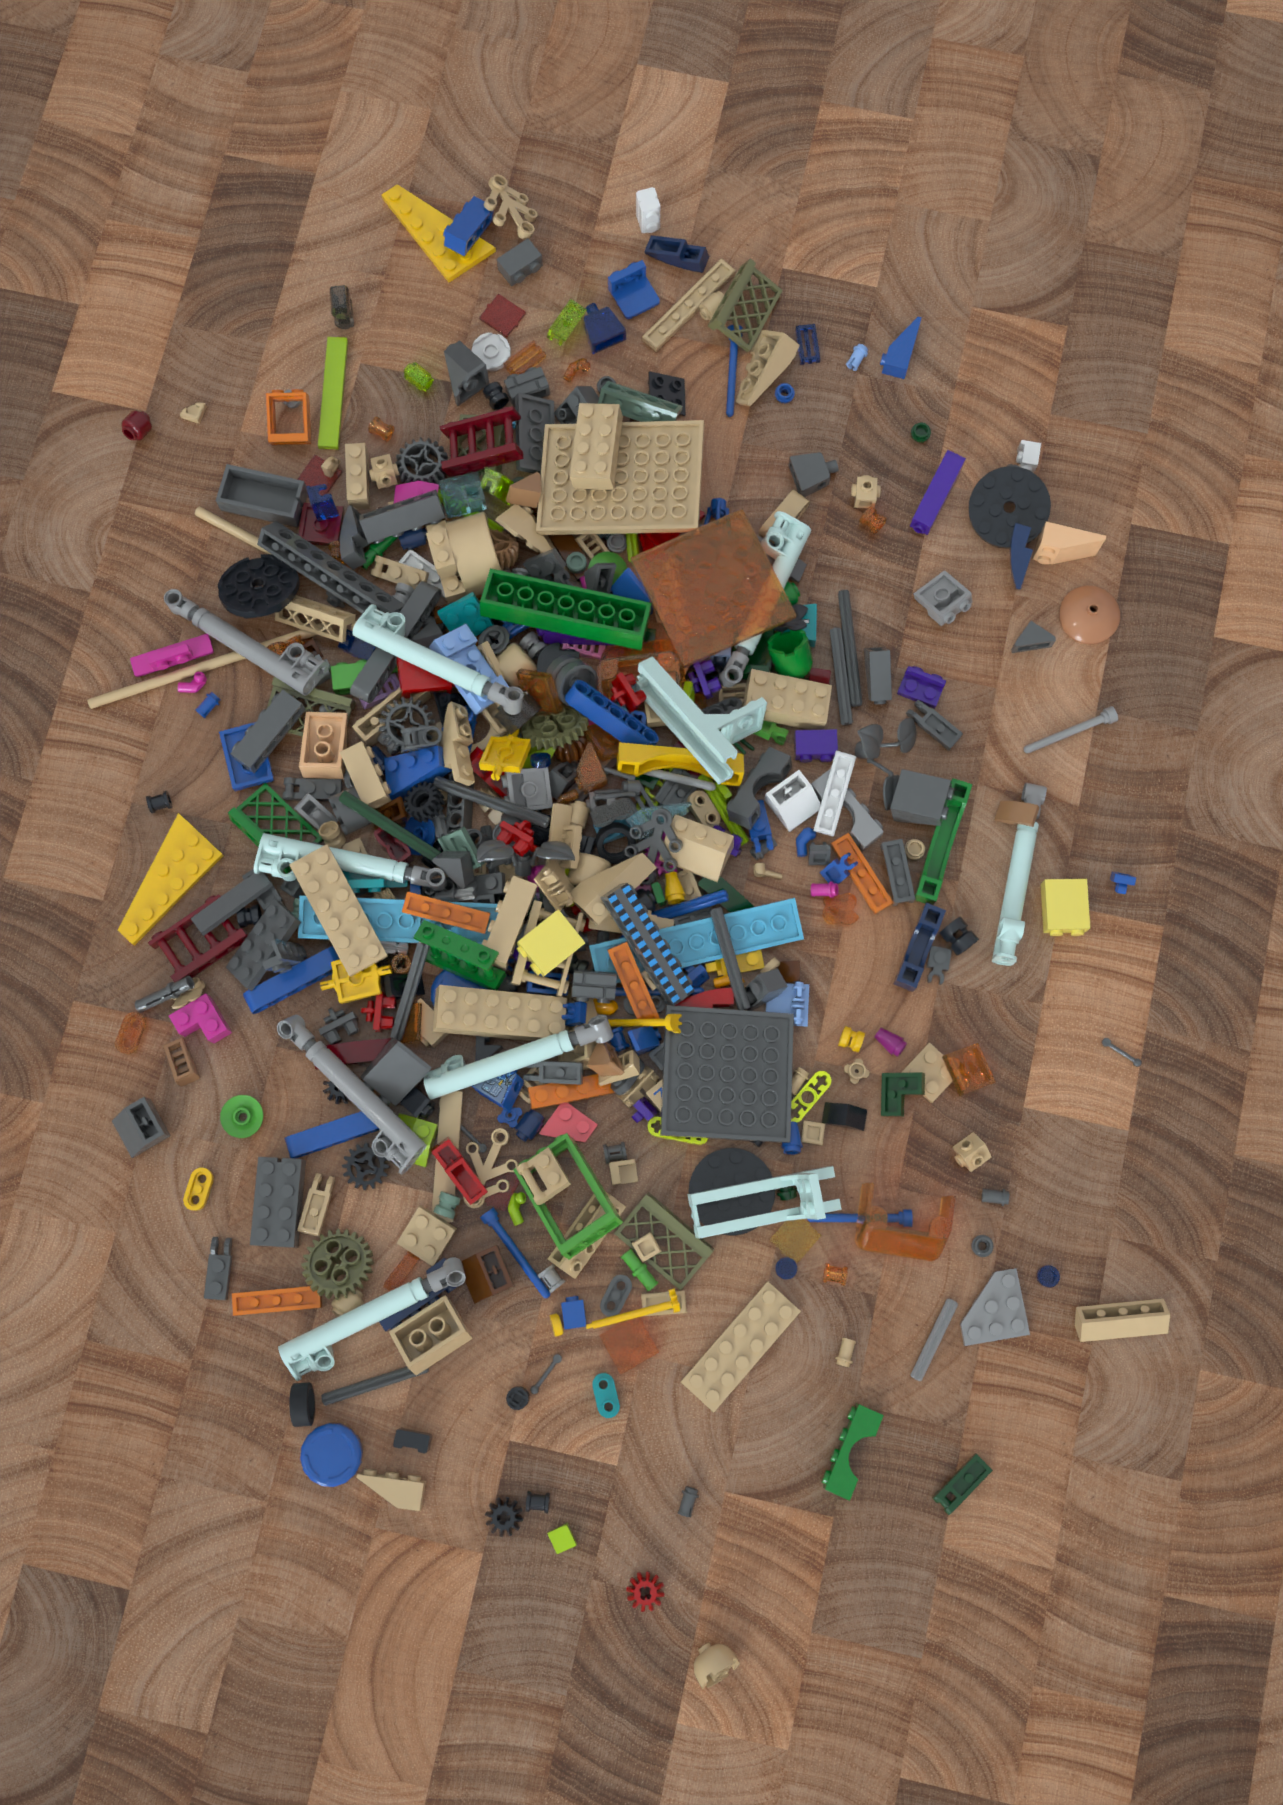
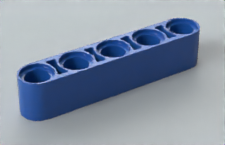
M576 680L565 695V701L571 707L622 743L655 746L659 740L656 732L582 680Z
M329 947L292 967V970L286 973L278 974L257 985L253 991H246L243 997L251 1013H259L333 974L331 962L340 960L334 947Z
M360 1111L287 1136L284 1139L290 1158L296 1159L379 1131L380 1129Z

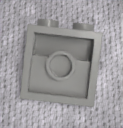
M945 570L913 593L914 599L927 609L928 615L940 626L945 623H952L959 612L968 611L973 603L971 592Z
M548 766L522 768L521 773L505 772V775L501 776L502 787L507 788L508 796H504L505 801L530 810L552 808Z

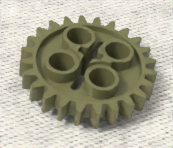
M554 703L552 707L546 705L545 709L539 708V712H532L533 716H527V721H523L524 726L521 727L523 738L531 739L532 748L537 746L538 750L542 747L548 750L549 747H553L555 750L559 745L564 748L565 743L571 745V740L578 741V736H584L583 731L588 730L587 726L589 723L588 718L573 707L566 706L564 703H561V705Z
M337 1229L334 1235L328 1230V1237L326 1238L320 1234L321 1241L319 1242L314 1239L312 1240L315 1246L314 1248L307 1247L310 1254L303 1255L307 1262L301 1265L305 1269L302 1272L303 1276L307 1278L305 1281L307 1285H311L310 1288L313 1292L317 1291L320 1297L325 1293L327 1299H330L332 1294H334L336 1300H339L342 1293L345 1298H348V1291L356 1294L355 1287L364 1288L361 1282L362 1280L369 1281L366 1273L373 1272L369 1266L373 1265L374 1261L370 1258L373 1256L372 1251L369 1250L370 1246L368 1242L364 1243L365 1240L362 1236L358 1238L356 1232H353L350 1236L348 1229L341 1234L340 1229ZM339 1247L337 1252L330 1253L332 1248ZM358 1256L354 1262H348L351 1257ZM327 1266L325 1271L318 1272L320 1267ZM346 1275L344 1280L337 1281L339 1276Z

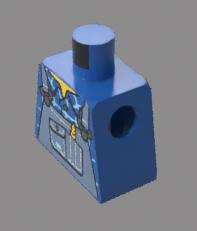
M518 1070L472 1085V1087L483 1097L510 1112L524 1081L516 1074Z

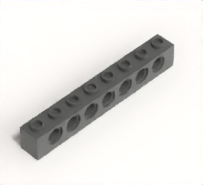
M275 521L261 528L258 546L362 614L371 604L376 605L377 610L384 613H400L405 604L279 522Z

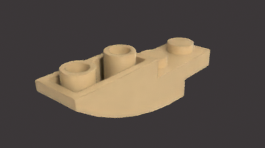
M450 702L448 703L443 727L444 765L452 769L454 781L470 786L475 783L468 750V746L473 743L468 712L465 706Z

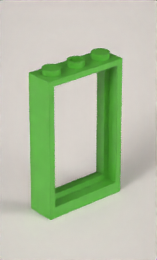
M566 1133L556 1137L554 1142L547 1147L539 1149L533 1157L548 1147L552 1150L555 1157L568 1149L606 1214L566 1240L546 1204L537 1205L524 1177L519 1175L516 1168L514 1172L561 1255L570 1260L618 1227L623 1221L577 1143ZM530 1159L523 1160L522 1162L519 1163V1165H520L521 1163H524V1162L529 1161ZM536 1168L530 1171L531 1174L536 1171Z

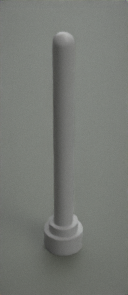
M1113 706L1105 708L1099 716L1026 745L1024 752L1031 753L1101 723L1112 724L1117 722V712Z
M659 769L644 773V775L710 791L716 788V785L712 782Z

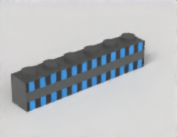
M621 883L600 898L666 1004L675 1006L694 992L693 983L689 976L684 975L681 970L682 965L680 961L671 954L669 943L662 939L658 933L659 927L648 917V910L637 899V892L634 887L628 883Z

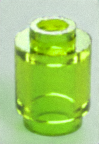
M417 362L409 363L404 369V378L417 389L427 391L433 384L434 379L431 377V374Z

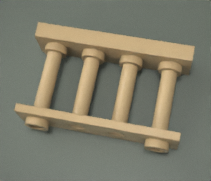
M534 900L532 902L524 936L536 927L537 920H545L553 914L544 911L545 908H541L542 902ZM579 912L576 919L564 916L577 933L579 931L583 932L586 922L585 919H582L584 913ZM519 953L511 984L519 986L521 982L529 981L557 989L556 997H561L562 993L566 994L569 981H566L573 954L556 966L563 969L560 981L528 973V970L524 968L526 961L530 962L528 957L524 959Z

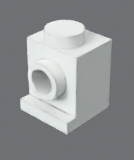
M1021 440L1016 458V463H1019V467L1033 473L1038 466L1041 443Z

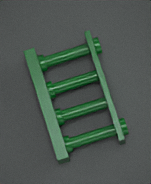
M423 920L413 936L415 940L430 946L425 962L489 990L496 991L506 977L505 971L492 966L499 955L498 951L426 920Z

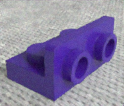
M908 666L897 694L913 701L920 700L928 707L935 709L946 680H943L937 674L930 675L925 673L919 667Z

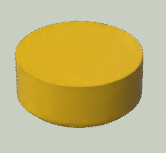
M559 1314L549 1315L554 1336L563 1335Z

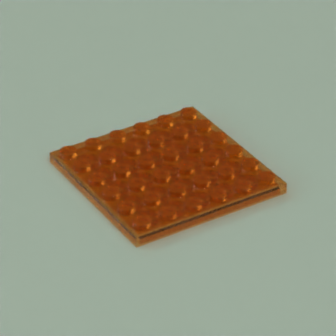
M743 508L631 557V563L683 668L791 621L797 616Z

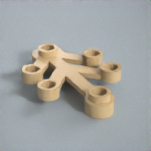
M494 175L488 183L492 191L490 196L486 198L484 207L489 211H493L497 205L496 198L499 194L502 203L499 211L493 218L494 224L503 226L508 210L518 226V236L523 240L530 238L535 230L530 222H534L538 214L534 209L526 207L529 200L528 196L508 187V182L502 175ZM519 212L525 214L524 217L527 221H523Z
M498 1128L492 1132L491 1139L493 1145L484 1165L479 1154L480 1146L475 1142H470L466 1146V1151L471 1156L478 1178L484 1186L489 1179L507 1172L513 1173L514 1169L510 1170L508 1168L510 1162L515 1163V1168L519 1165L516 1160L510 1159L505 1164L492 1169L501 1147L506 1145L510 1138L509 1133L505 1129ZM500 1133H503L505 1139L500 1142L497 1137ZM474 1144L477 1149L474 1153H471L469 1147ZM501 1179L496 1185L486 1188L488 1192L470 1205L463 1196L464 1202L470 1208H479L485 1202L486 1197L498 1192H507L510 1189V1183L507 1180ZM501 1182L507 1184L505 1190L500 1189L499 1185Z

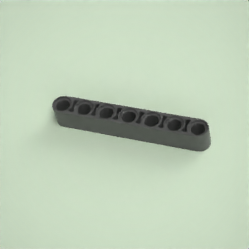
M421 581L400 611L405 617V638L411 640L418 634L440 600L442 594L440 588L425 581ZM376 647L353 682L350 694L367 703L373 702L397 666V656Z

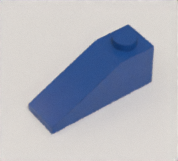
M917 317L889 346L887 354L883 353L880 365L883 366L882 374L905 379L922 317Z

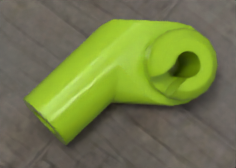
M523 1192L514 1193L508 1204V1212L514 1226L524 1222L519 1210L521 1204L526 1202V1195Z

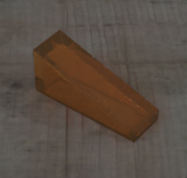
M408 1251L386 1279L383 1287L388 1291L400 1287L420 1258Z

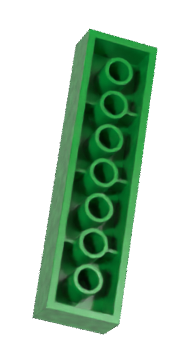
M490 568L480 600V616L642 650L652 603Z

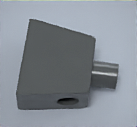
M820 452L789 457L788 467L797 492L804 497L827 487L830 482V474L839 471L837 461L825 462Z

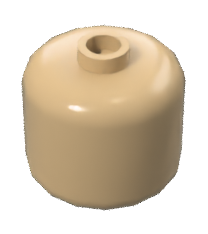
M511 643L496 656L500 664V672L505 678L504 680L511 687L520 688L537 673V666L517 643Z
M579 853L577 869H569L567 877L570 883L576 887L583 880L610 868L611 863L592 854Z

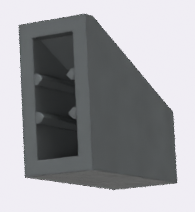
M885 647L864 648L868 699L874 701V704H886V700H892L890 650Z

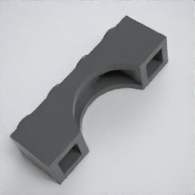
M771 747L761 754L757 766L750 770L748 779L744 784L740 785L737 795L727 805L726 810L730 821L747 829H752L761 815L760 804L755 799L757 792L767 784L784 781L792 769L790 755Z

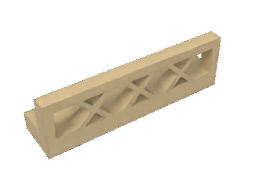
M297 595L284 607L291 615L289 618L282 616L283 609L275 613L276 621L342 643L346 641L347 625L355 623L356 614ZM302 613L308 622L302 623L297 615ZM320 619L324 628L319 629L314 620ZM333 624L340 626L339 635L335 634L331 628Z

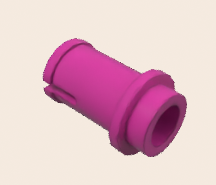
M833 881L827 884H811V895L813 897L829 896L834 898V896L838 895V884Z

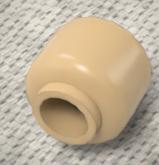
M355 1288L356 1294L348 1291V1298H345L343 1293L340 1294L339 1300L334 1298L331 1302L332 1312L339 1317L363 1305L364 1302L361 1299L363 1294Z

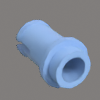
M863 344L854 346V352L846 363L849 369L854 367L853 371H857L863 358L868 355V348Z

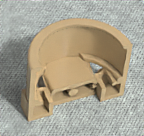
M485 512L447 523L446 520H443L437 524L426 526L428 532L426 536L435 569L441 579L448 603L455 602L472 592L475 596L481 595L490 568L502 571Z

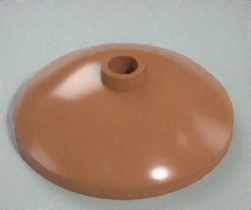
M1081 586L1070 591L1063 599L1059 608V621L1065 633L1073 640L1083 644H1098L1109 639L1117 630L1120 623V609L1115 598L1106 590L1096 586ZM1090 608H1095L1096 612H1092Z

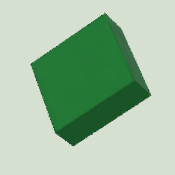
M660 883L651 884L659 907L665 906L667 902Z

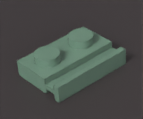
M465 826L437 839L444 851H470L473 870L484 864V861L477 862V848Z

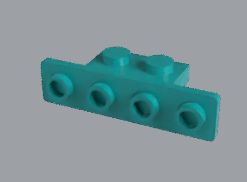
M342 871L354 893H360V889L368 888V892H381V888L408 886V880L405 883H400L395 880L390 881Z

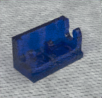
M325 484L312 487L310 485L306 486L310 504L317 521L339 516L332 494L319 495L321 490L328 488Z

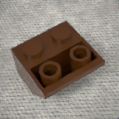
M498 1245L476 1253L462 1261L466 1276L465 1282L474 1304L515 1286Z

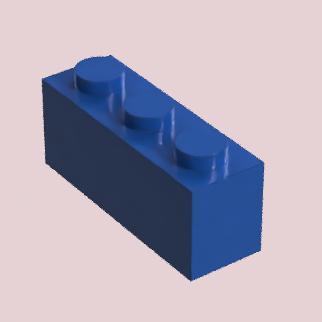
M474 196L470 202L464 204L461 213L455 215L453 223L450 226H446L443 233L445 237L444 246L465 256L492 222L494 210H487L484 207L485 201Z

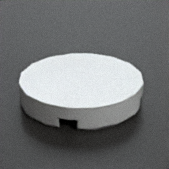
M485 333L480 335L473 343L472 352L486 364L487 371H497L508 364L511 357V349L507 339L502 335Z

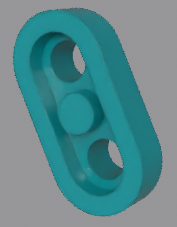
M600 1373L595 1376L592 1383L597 1408L601 1416L612 1418L618 1414L620 1409L615 1382L608 1373ZM602 1380L608 1383L605 1389L599 1386V1382ZM608 1402L613 1405L611 1411H607L604 1408V1405Z

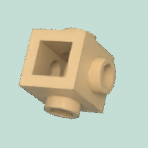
M390 454L370 459L372 469L369 470L372 482L376 481L378 489L398 484L396 476L399 475L397 464H392Z
M869 475L857 477L856 484H852L851 496H855L854 508L874 509L877 498H880L881 486L877 485V478H872Z
M974 1132L953 1146L956 1153L955 1160L961 1167L965 1166L970 1172L991 1158L986 1144Z

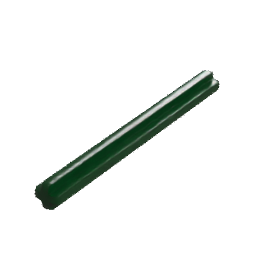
M344 791L340 795L339 802L432 861L433 858L442 853L349 792Z

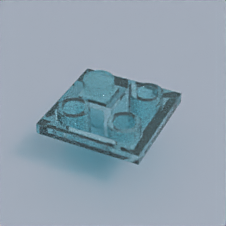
M477 471L438 480L447 518L487 509Z

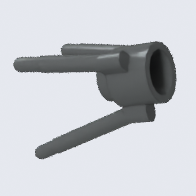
M605 767L604 771L627 780L622 781L621 789L594 790V794H602L596 795L594 797L596 800L638 797L641 784L640 780H635V775H628Z

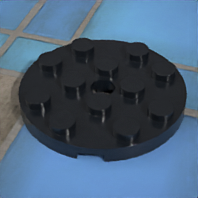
M1016 466L1001 467L986 474L974 487L969 500V517L977 535L988 544L1005 549H1010L1015 523L1031 527L1026 543L1028 544L1039 536L1046 521L1048 522L1051 510L1050 495L1043 481L1033 472ZM1013 502L1015 510L1007 513L1004 510V504Z
M261 554V558L250 560L247 557L230 566L218 582V596L223 607L236 616L246 619L263 617L282 611L296 597L300 580L297 570L272 554Z
M738 1148L720 1149L707 1155L696 1166L690 1178L688 1194L772 1178V1175L765 1163L753 1153ZM775 1189L698 1204L696 1206L699 1221L706 1226L770 1213L775 1200ZM757 1227L724 1233L722 1235H742Z

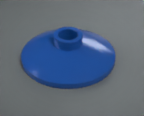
M411 817L407 821L405 829L433 846L435 841L433 821L428 819L427 823L424 821L421 823ZM409 847L412 854L421 855L420 853Z

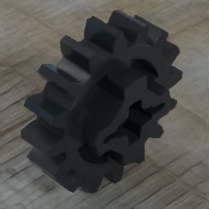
M365 1143L364 1148L357 1144L356 1151L349 1149L350 1157L344 1156V1159L348 1162L342 1165L343 1168L347 1169L343 1176H350L348 1183L356 1182L355 1188L357 1189L361 1185L363 1190H367L368 1185L372 1189H376L375 1183L383 1184L382 1176L388 1177V1174L384 1171L389 1169L390 1166L385 1164L387 1161L385 1157H378L374 1154L369 1143ZM367 1152L364 1157L356 1158L359 1154ZM376 1156H377V1158L379 1159L380 1168H378V1167L376 1166V1163H375ZM368 1162V1165L371 1166V1168H373L374 1171H364V1168L361 1167V1165H358V1163L367 1164ZM352 1165L356 1167L357 1177H355L352 1171ZM373 1174L377 1175L372 1180L365 1181L368 1176Z

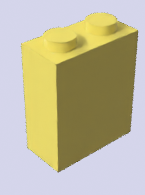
M1045 879L1041 883L1043 933H1050V936H1062L1063 933H1071L1072 936L1084 935V932L1090 929L1087 879Z
M558 909L517 942L519 947L516 949L524 959L526 957L529 958L532 962L530 965L532 970L537 975L541 974L544 977L583 946L585 942Z

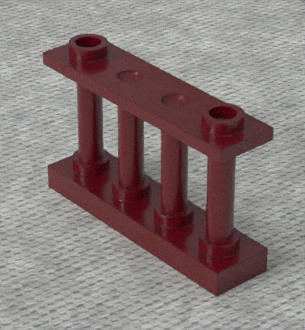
M513 406L504 407L501 410L456 422H449L440 426L441 432L450 439L451 457L449 460L441 462L442 470L452 478L524 459L521 448L515 442L513 443L512 422L521 420L520 414ZM504 424L505 444L495 447L494 427ZM486 429L487 449L477 452L476 431ZM468 434L469 453L459 457L457 436Z
M219 894L207 898L205 904L165 931L157 932L151 937L152 940L148 942L154 949L160 947L174 967V974L170 976L174 983L186 976L194 978L241 946L247 938L248 934L242 928L239 930L235 929L230 920L227 919L221 924L228 932V937L221 942L215 938L211 931L204 935L211 946L210 950L203 954L198 951L186 933L185 929L194 924L191 918L220 898ZM176 935L179 936L193 957L192 962L186 966L181 964L167 943Z

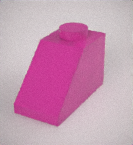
M415 481L396 485L393 504L433 490H437L438 493L439 484Z

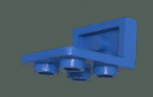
M643 260L633 262L627 268L615 271L608 276V290L626 319H631L659 305L660 299L646 277V265Z

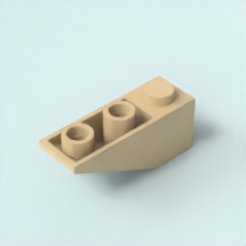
M364 1469L363 1472L357 1474L356 1478L396 1508L415 1511L422 1509L426 1481L421 1480V1476L408 1475V1478L399 1477V1473L386 1472L385 1475H379L377 1470Z

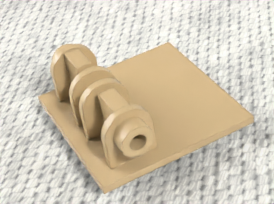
M550 859L534 880L555 910L559 909L561 911L565 905L568 907L573 903V897L570 895V892L575 887L570 883L569 878L557 861Z

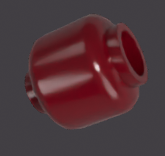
M131 411L121 423L123 434L130 440L140 441L152 429L150 417L143 411Z

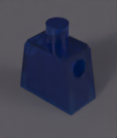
M591 303L586 307L588 315L584 316L583 324L592 354L626 340L625 327L609 307L599 310L596 303Z

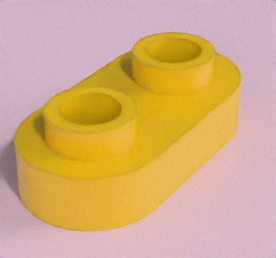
M197 1168L192 1172L183 1198L187 1209L199 1211L205 1207L214 1181L213 1173L209 1169ZM202 1175L206 1176V1181L204 1183L200 1182V1177ZM195 1196L199 1197V1202L197 1204L193 1203V1198Z

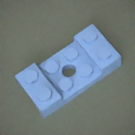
M467 624L435 639L429 646L430 650L491 678V683L497 682L509 688L502 675L496 676L475 644L478 640ZM455 685L475 716L489 705L495 703L489 700L487 695L480 697L474 694V692Z

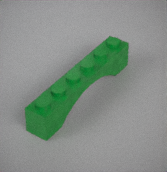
M952 778L951 783L955 791L953 799L948 800L947 803L949 808L947 819H943L941 826L936 825L915 891V901L934 905L937 901L950 851L973 785Z

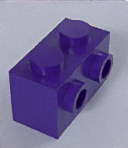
M837 729L795 730V760H800L802 763L812 762V760H821V762L833 761L835 752L838 751Z

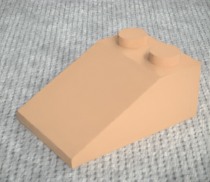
M1046 521L1037 538L1033 560L1041 564H1056L1096 556L1106 540V536Z
M306 712L299 762L303 778L344 779L346 766L340 751L347 749V713Z

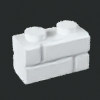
M653 187L636 192V216L642 233H654L660 229V203L656 190Z

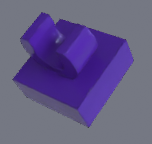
M643 1097L633 1105L638 1111L632 1118L636 1123L643 1118L649 1121L659 1111Z

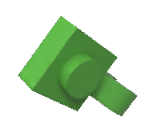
M763 721L762 729L753 734L766 740L772 737L777 744L784 745L789 731L785 728L777 727V723Z

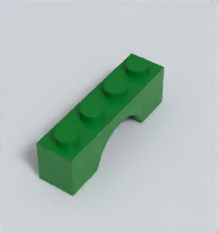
M856 1403L855 1407L851 1406L847 1415V1419L850 1420L847 1428H842L838 1438L841 1443L838 1449L835 1448L830 1458V1461L833 1462L830 1470L826 1469L821 1482L824 1483L823 1488L850 1501L858 1482V1478L853 1474L849 1466L850 1450L858 1440L864 1437H876L884 1415Z

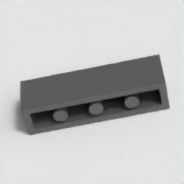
M437 490L359 515V521L367 542H373L374 544L384 541L389 536H401L404 534V531L410 529L412 531L419 530L428 523L437 524L445 518Z
M284 690L274 695L270 706L261 711L257 722L248 727L245 736L241 741L235 743L230 754L236 761L255 773L305 712L306 709L303 704Z

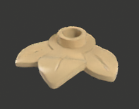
M198 977L192 978L195 987L174 999L175 1002L172 1008H182L189 1001L198 999L203 992L205 983Z

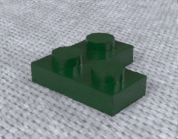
M882 1073L881 1116L904 1117L905 1095H925V1073Z

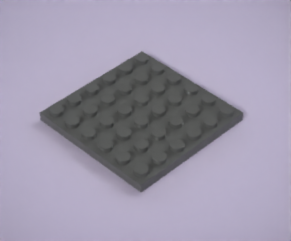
M667 1005L665 1017L667 1014H682L679 1018V1022H682V1025H678L681 1033L668 1031L665 1027L660 1136L790 1143L794 1014Z

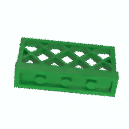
M266 783L237 808L233 807L228 812L230 821L258 848L264 833L270 835L285 834V838H288V834H300V841H302L303 834H312L316 838L315 842L320 844L324 840L318 832ZM267 791L271 795V802H259V796ZM247 806H256V816H248L243 810ZM259 806L271 807V816H259ZM274 807H284L286 809V816H273ZM258 820H271L270 829H260L258 827ZM273 820H285V830H273ZM288 820H297L300 823V830H288ZM287 866L283 872L288 874L292 869L290 866Z

